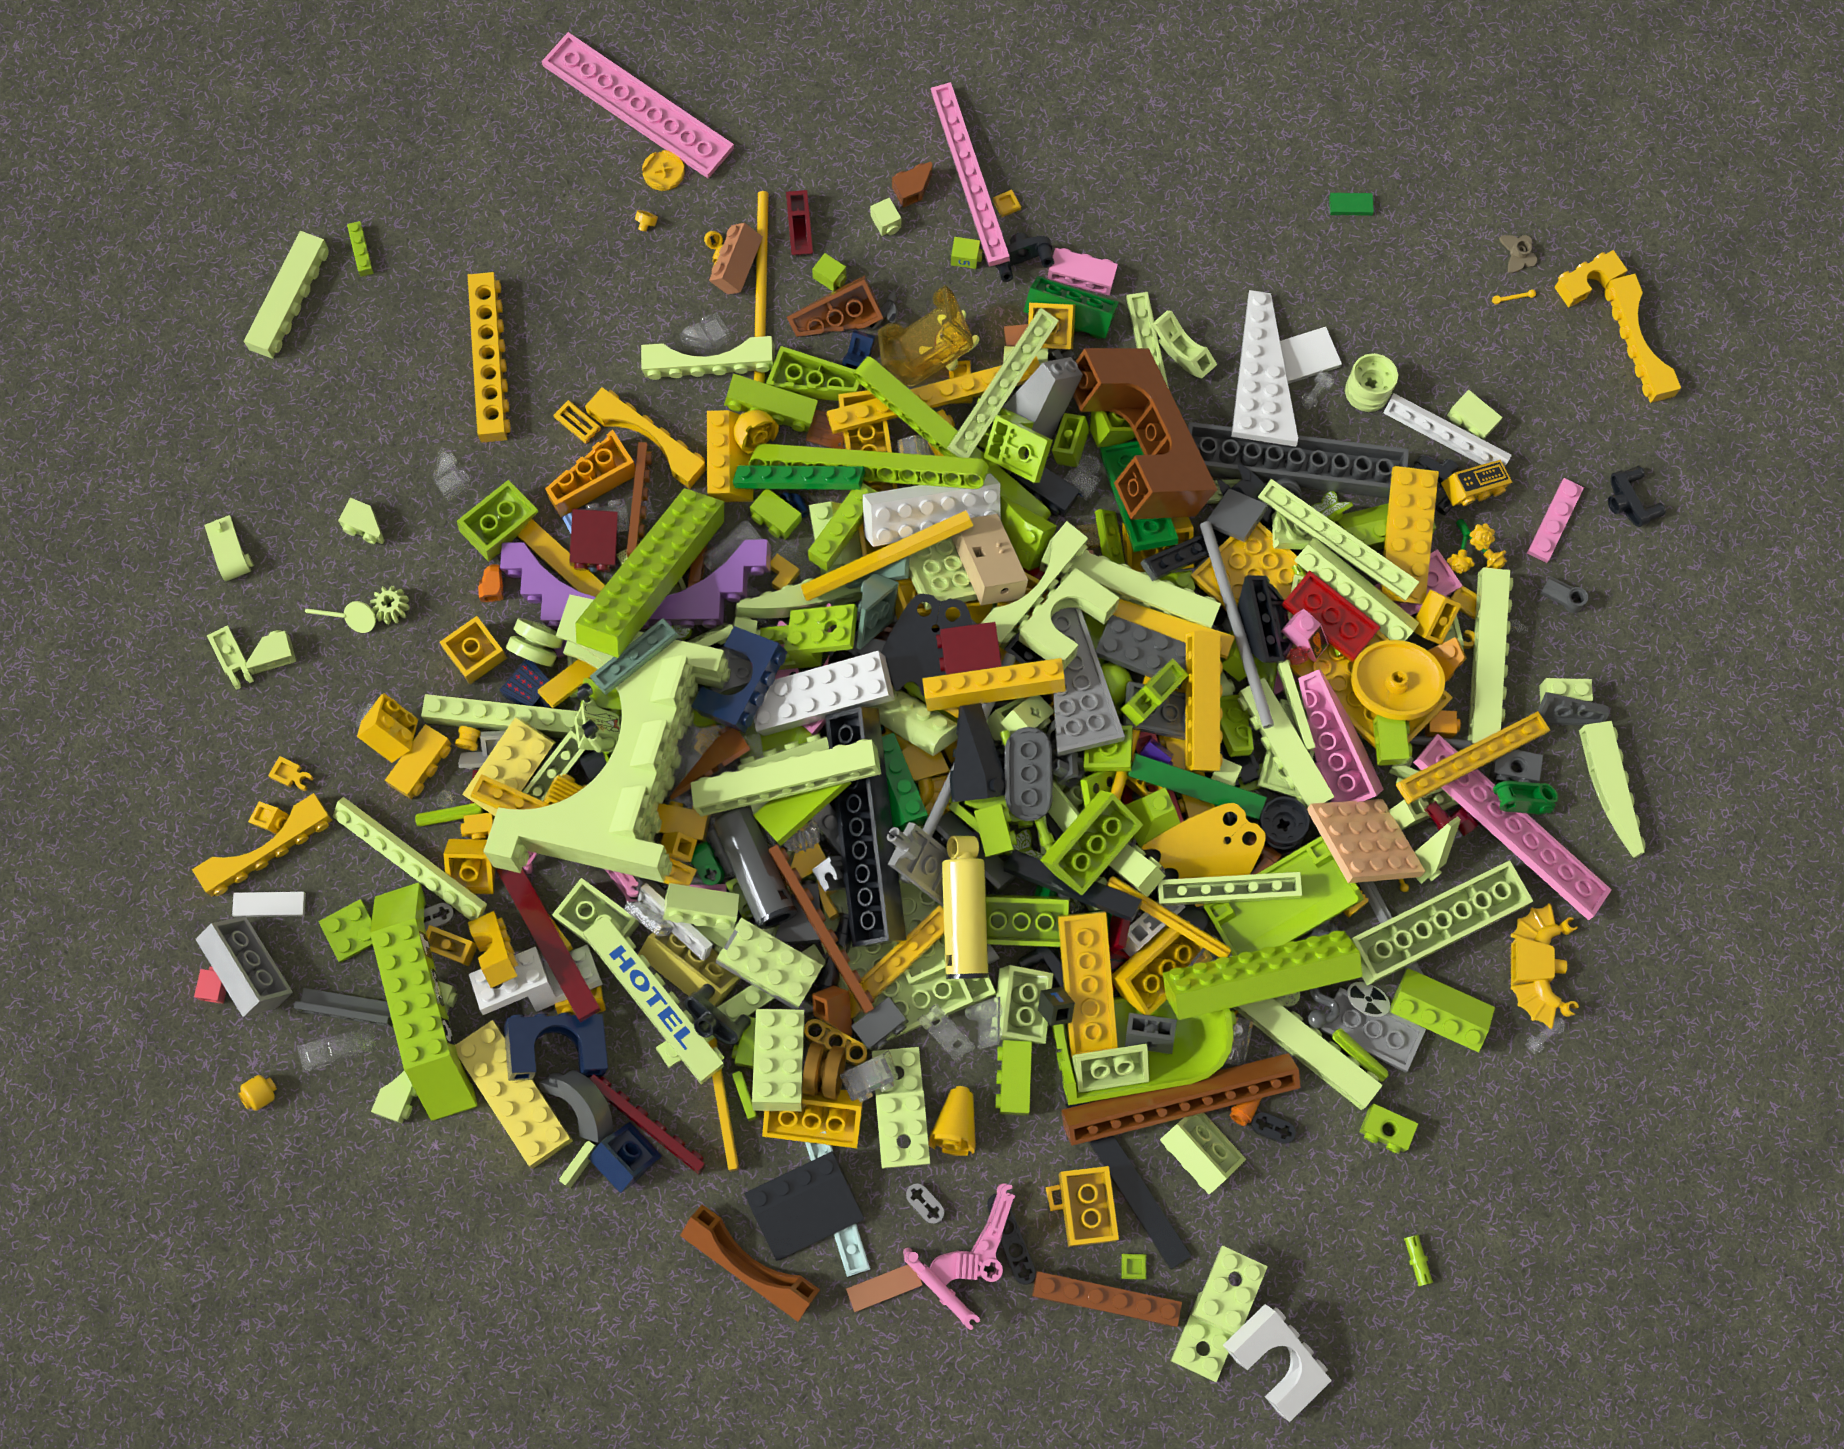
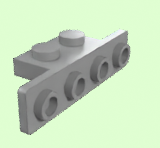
M505 731L481 732L482 752L461 753L458 762L459 768L475 769L481 767ZM552 749L540 766H543L552 755Z

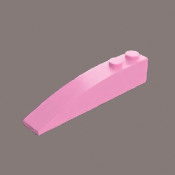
M1318 669L1298 678L1303 704L1307 712V722L1315 744L1313 749L1316 757L1315 765L1334 795L1331 802H1360L1377 796L1384 790L1349 716L1322 671Z

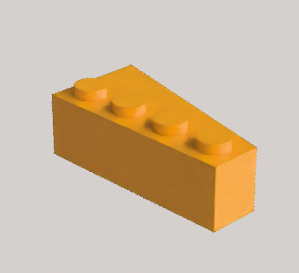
M613 429L607 434V438L601 443H596L592 447L593 450L584 458L580 457L576 461L575 466L563 472L545 488L552 505L560 517L572 512V509L585 505L635 477L636 467L634 461Z

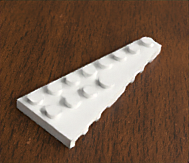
M1249 290L1231 437L1296 447L1298 435L1271 293Z

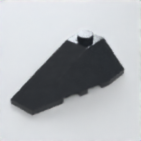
M981 703L960 706L956 728L958 736L957 748L953 750V757H955L954 770L950 771L949 778L952 802L1004 796V772Z

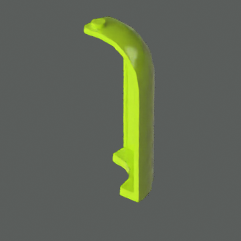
M1122 996L1113 998L1118 1048L1125 1047L1129 1013L1143 1015ZM1166 1000L1150 1016L1177 1020L1172 1054L1148 1051L1149 1082L1078 1093L1073 1073V1060L1070 1057L1067 1023L1051 1026L1057 1050L1060 1049L1061 1051L1057 1052L1056 1055L1059 1070L1062 1071L1063 1088L1068 1105L1189 1085L1209 1078L1224 1065L1231 1053L1233 1025H1236L1234 1010L1230 1011L1228 1008L1178 1020L1171 1005Z

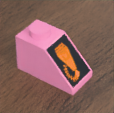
M1305 609L1293 615L1280 631L1313 662L1318 659L1329 645L1322 625Z

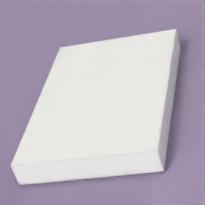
M1326 327L1280 341L1288 384L1340 368L1342 365Z

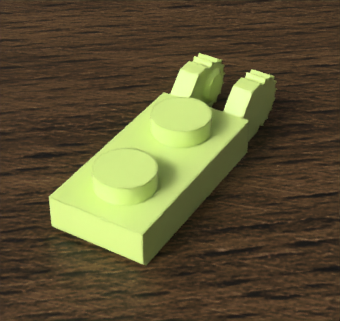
M227 625L207 635L225 674L229 676L235 689L241 688V683L234 674V672L242 669L246 681L249 683L254 682L251 673L246 668L247 662L230 627Z

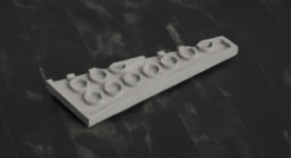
M1072 607L1061 609L1052 616L1051 621L1058 631L1078 644L1077 656L1064 670L1066 691L1054 693L1056 750L1058 756L1121 742L1125 738L1082 611L1079 608Z

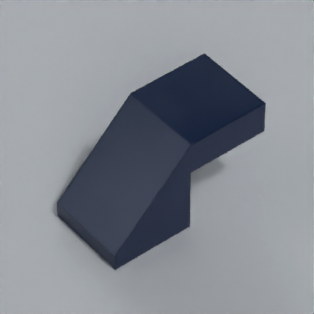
M854 330L848 353L843 358L842 366L856 370L866 357H870L875 336Z

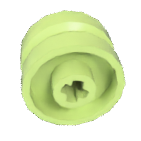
M518 618L514 630L522 637L511 636L506 649L530 661L552 667L557 655L550 648H561L563 639L557 638V631L548 626Z

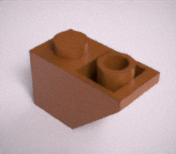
M931 161L925 164H918L913 169L906 172L901 171L892 177V188L903 208L923 199L932 176L933 165Z
M833 985L813 993L814 1017L851 1036L852 1019L849 991Z

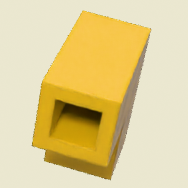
M776 554L772 559L770 570L778 574L772 581V587L778 591L786 585H792L800 575V569L779 554Z

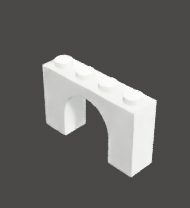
M1264 1304L1223 1346L1234 1360L1246 1370L1271 1348L1287 1346L1291 1358L1289 1370L1286 1376L1265 1398L1283 1418L1290 1422L1331 1382V1379L1326 1374L1328 1369L1318 1359L1315 1361L1312 1357L1314 1354L1313 1350L1305 1342L1301 1343L1298 1337H1300V1334L1291 1325H1286L1284 1314L1278 1308L1272 1309Z

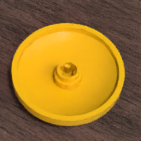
M1385 640L1368 646L1358 655L1353 665L1351 683L1359 701L1370 711L1393 720H1412L1428 714L1438 705L1445 688V676L1437 659L1426 649L1407 641Z

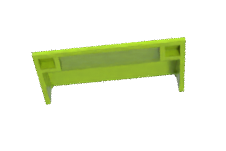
M1322 836L1258 873L1300 872L1302 896L1300 898L1208 903L1203 905L1223 941L1231 948L1232 956L1239 955L1242 952H1254L1264 947H1275L1284 945L1289 941H1294L1364 900L1356 883H1348Z

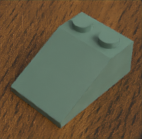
M875 573L862 583V600L858 607L860 615L856 648H863L893 622L899 582Z

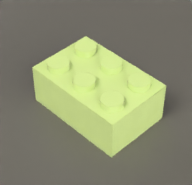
M582 878L552 914L557 922L588 945L590 944L585 939L583 932L605 915L609 920L612 918L616 920L621 927L619 932L624 938L630 937L639 926L637 918Z

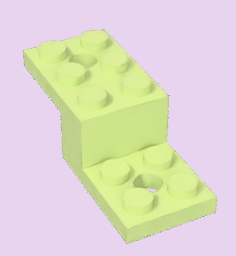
M919 1047L872 1051L873 1063L881 1060L876 1065L879 1072L878 1078L883 1073L882 1078L874 1083L882 1169L929 1165L930 1156ZM896 1066L904 1070V1076L899 1080L893 1079L890 1074L892 1068ZM906 1135L910 1138L911 1144L908 1148L903 1149L897 1145L899 1136Z
M1221 1246L1205 1287L1196 1298L1171 1362L1217 1382L1229 1353L1223 1344L1244 1325L1268 1266L1225 1246ZM1237 1272L1240 1274L1242 1279L1240 1285L1233 1286L1229 1283L1230 1273ZM1201 1341L1206 1342L1210 1347V1351L1206 1356H1201L1196 1351V1346Z

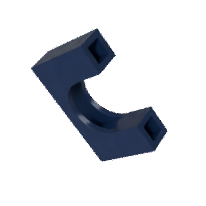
M734 626L724 647L732 655L752 663L753 673L750 682L743 690L733 695H722L701 687L691 707L701 716L746 733L748 727L753 723L754 715L759 706L763 704L769 687L774 683L780 666L785 662L788 652L775 641Z
M567 1012L558 1014V1016H548V1014L542 1013L534 1017H525L518 1014L506 1020L504 1033L508 1081L533 1079L536 1073L535 1041L549 1033L562 1034L574 1043L578 1052L579 1072L586 1077H592L593 1074L595 1076H604L608 1063L603 1014H594L582 1022L578 1020L576 1015Z

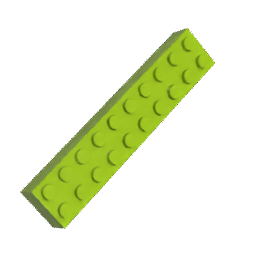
M684 488L575 622L576 643L619 658L724 523V501Z

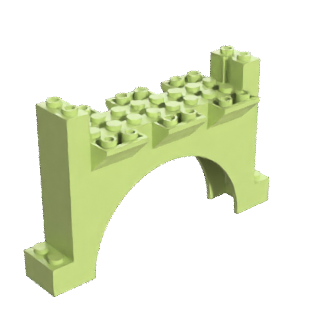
M569 595L556 637L567 640L563 652L565 655L578 658L598 670L614 656L577 644L575 622L594 599ZM638 632L630 644L640 637L643 632ZM674 640L615 687L620 695L622 708L621 730L614 752L605 767L582 790L558 803L525 810L498 807L483 851L493 867L521 873L522 867L527 865L529 851L664 883L665 877L671 873L672 862H670L669 854H666L667 851L664 845L656 844L653 841L655 833H659L662 824L657 808L659 803H663L664 797H667L668 791L673 789L675 783L674 771L681 764V755L678 752L677 743L679 739L683 738L684 733L686 734L688 726L691 727L693 724L694 709L691 706L699 693L698 684L723 689L724 683L729 681L731 669L728 667V659L725 657L724 650Z

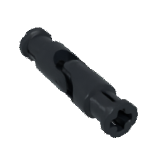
M839 913L840 920L837 930L834 931L838 941L835 943L837 946H842L848 955L852 944L849 915ZM828 952L825 957V964L827 965L820 972L817 981L819 985L817 992L833 985L837 987L839 985L840 973Z

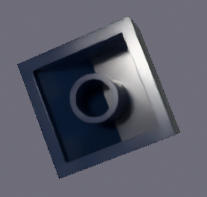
M628 1122L601 1141L588 1159L622 1193L649 1170L662 1155L631 1122Z

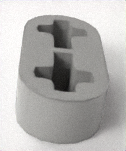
M439 903L424 909V920L431 918V920L424 923L426 931L429 925L440 928L450 924L455 917L453 908L447 903ZM444 908L446 911H450L446 915L447 919L443 920L442 917L434 919V916L441 914V909Z
M917 1183L909 1186L906 1198L911 1206L926 1222L930 1224L939 1223L944 1216L942 1205L922 1184ZM913 1189L916 1191L921 1189L923 1191L921 1194L925 1200L923 1204L918 1199L914 1201L911 1199L913 1195L911 1191ZM929 1204L933 1209L939 1208L937 1213L939 1218L932 1217L929 1219L927 1217L929 1211L925 1205Z

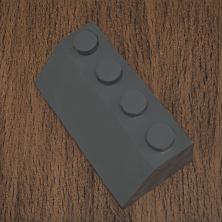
M951 811L947 812L941 817L932 837L947 849V842L951 836H975L979 843V852L976 858L983 859L985 865V888L992 895H1000L1015 880L1016 876L1004 872L1003 867L1006 861L1003 862L998 855L992 857L985 856L980 834L976 830L967 828L964 825L966 822L958 815H954Z

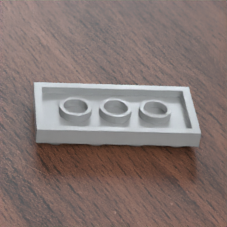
M1338 988L1334 1000L1339 1004L1340 1015L1337 1020L1325 1024L1319 1031L1332 1036L1337 1029L1341 1028L1371 1056L1406 1073L1426 1029L1390 1011L1381 1017L1366 1015L1351 1004L1347 990Z

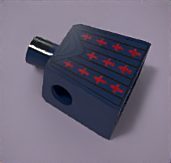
M528 659L520 665L500 688L503 697L518 705L540 707L541 705L544 708H552L538 694V689L550 680Z

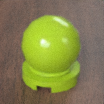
M1110 662L1101 664L1100 666L1118 718L1122 720L1124 713L1120 709L1124 706L1127 683L1133 682L1129 671L1122 666Z

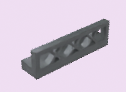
M303 988L301 1001H295L294 1009L301 1013L393 1027L386 1001Z

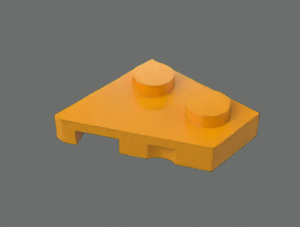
M1456 637L1442 643V645L1427 650L1441 665L1445 682L1450 680L1454 675V671L1467 659Z

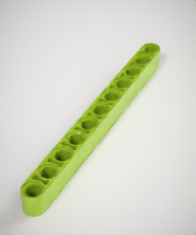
M866 357L853 372V377L940 453L948 457H958L947 449L958 431L876 360ZM975 447L969 458L982 459L988 464L989 470L987 474L991 473L1000 483V496L1007 497L1046 520L1051 516V512L1045 505L996 463L984 458V453Z
M777 444L757 445L749 461V466H863L866 472L863 481L968 489L981 488L989 470L988 464L984 460L977 458Z

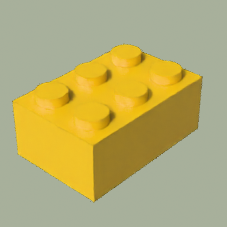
M1109 1166L1060 1172L1059 1182L1068 1247L1118 1241L1119 1236Z

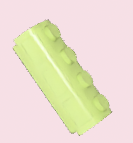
M893 685L894 701L870 707L879 709L881 725L932 756L958 739L956 722L942 715L937 710L928 711L926 704L901 689L895 691Z

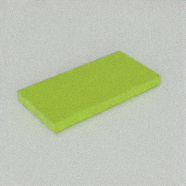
M851 782L770 800L753 816L781 846L846 789Z

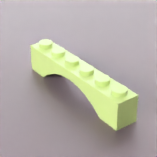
M772 336L750 337L731 351L707 357L682 354L670 349L665 344L641 345V368L645 378L648 377L652 380H657L661 377L681 378L685 375L700 377L704 374L724 375L729 372L744 374L748 371L767 372L772 369L775 362V345Z
M1066 521L1052 538L1050 562L1039 583L1018 601L993 608L982 623L996 622L999 646L1003 642L1008 644L1016 634L1013 630L1018 625H1021L1025 619H1029V611L1044 601L1042 597L1044 593L1056 587L1059 583L1057 580L1061 573L1066 574L1073 566L1071 561L1076 555L1081 557L1088 548L1085 545L1088 538Z
M439 981L446 1012L448 1013L449 1008L454 1007L457 1001V989ZM405 1071L391 1083L380 1089L371 1112L401 1124L404 1119L407 1120L412 1111L411 1101L413 1096L417 1097L418 1095Z

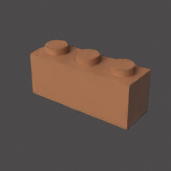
M746 223L731 225L727 231L724 245L719 251L718 260L712 268L709 281L726 294L741 292L763 236Z

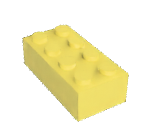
M515 717L462 795L496 816L498 809L471 798V793L480 775H485L523 792L556 742L519 717Z

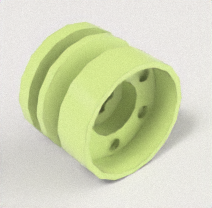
M1375 353L1360 357L1354 364L1346 382L1345 394L1350 404L1358 410L1365 412L1378 411L1383 408L1389 401L1398 379V372L1394 363L1384 355Z

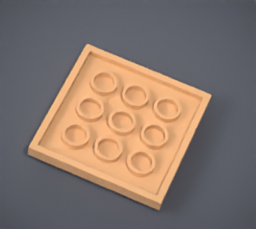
M1383 799L1360 802L1313 803L1307 808L1309 815L1348 883L1421 877L1425 873V869L1398 823L1389 813V808Z

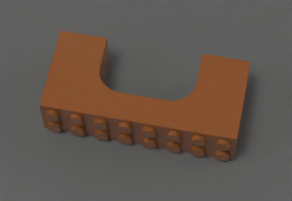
M1085 348L1075 361L1083 374L1073 394L1080 411H1109L1120 415L1130 424L1144 455H1135L1114 482L1130 519L1195 517L1218 489L1150 349Z

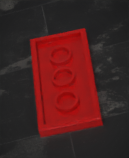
M1310 570L1281 604L1293 615L1302 609L1310 613L1322 625L1328 643L1351 662L1356 659L1381 628Z

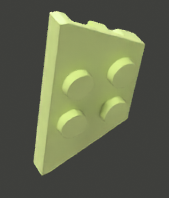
M1277 511L1273 513L1274 549H1304L1313 539V536Z

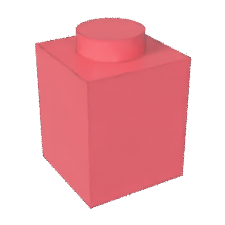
M209 967V970L200 969L194 997L201 1001L224 1004L226 989L213 967Z

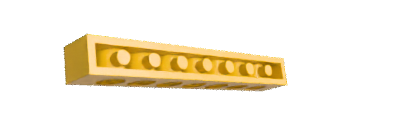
M494 272L468 274L477 433L481 443L507 440V433L511 432L510 420L506 419V412H509V402L504 396V392H508L507 379H503V372H507L506 360L502 359V352H505V342L500 336V333L504 332L503 320L499 319V313H503L501 299L498 300V293H501L500 280H496ZM484 296H490L486 300L482 299ZM491 315L489 319H483L485 316ZM487 335H493L490 339H484ZM488 355H494L491 359H485ZM489 375H496L493 379H486ZM490 395H497L494 399H488ZM492 415H498L494 420L489 419Z

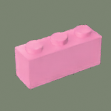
M1055 248L1053 254L1054 265L1049 268L1048 279L1110 296L1118 264L1108 259L1093 258L1089 254L1074 253L1066 248Z

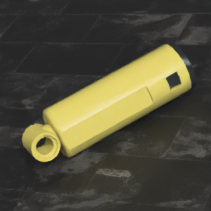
M951 836L947 842V853L950 859L942 862L946 979L988 978L985 865L983 859L976 858L979 852V843L975 836Z

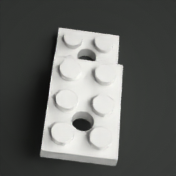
M588 944L570 951L569 953L589 989L602 985ZM536 947L515 955L519 965L515 967L517 977L504 982L497 989L490 988L481 969L469 974L482 1015L525 997L530 999L536 1012L567 999L547 961L543 962Z

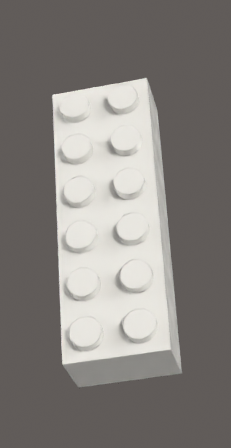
M990 473L987 474L983 486L979 489L918 485L863 494L864 536L873 547L895 543L967 510L970 518L998 514L1001 520L1000 483Z
M876 651L775 679L765 695L763 704L759 706L754 715L756 732L766 736L823 720L826 715L857 707H872L894 701L895 697L885 656L881 652Z

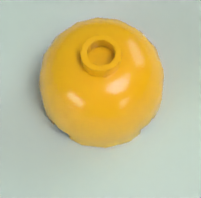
M758 409L751 410L739 416L734 426V439L747 454H753L757 445L766 444L770 439L774 441L779 432V425L767 412Z

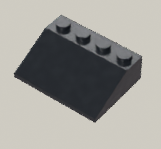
M833 1151L744 1193L776 1261L864 1220V1216Z

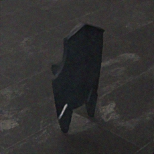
M1238 464V468L1243 479L1233 487H1230L1220 479L1217 480L1223 496L1228 489H1232L1261 501L1258 499V496L1266 487L1253 472L1242 464ZM1268 506V510L1259 522L1268 530H1273L1272 515L1274 510L1270 506Z

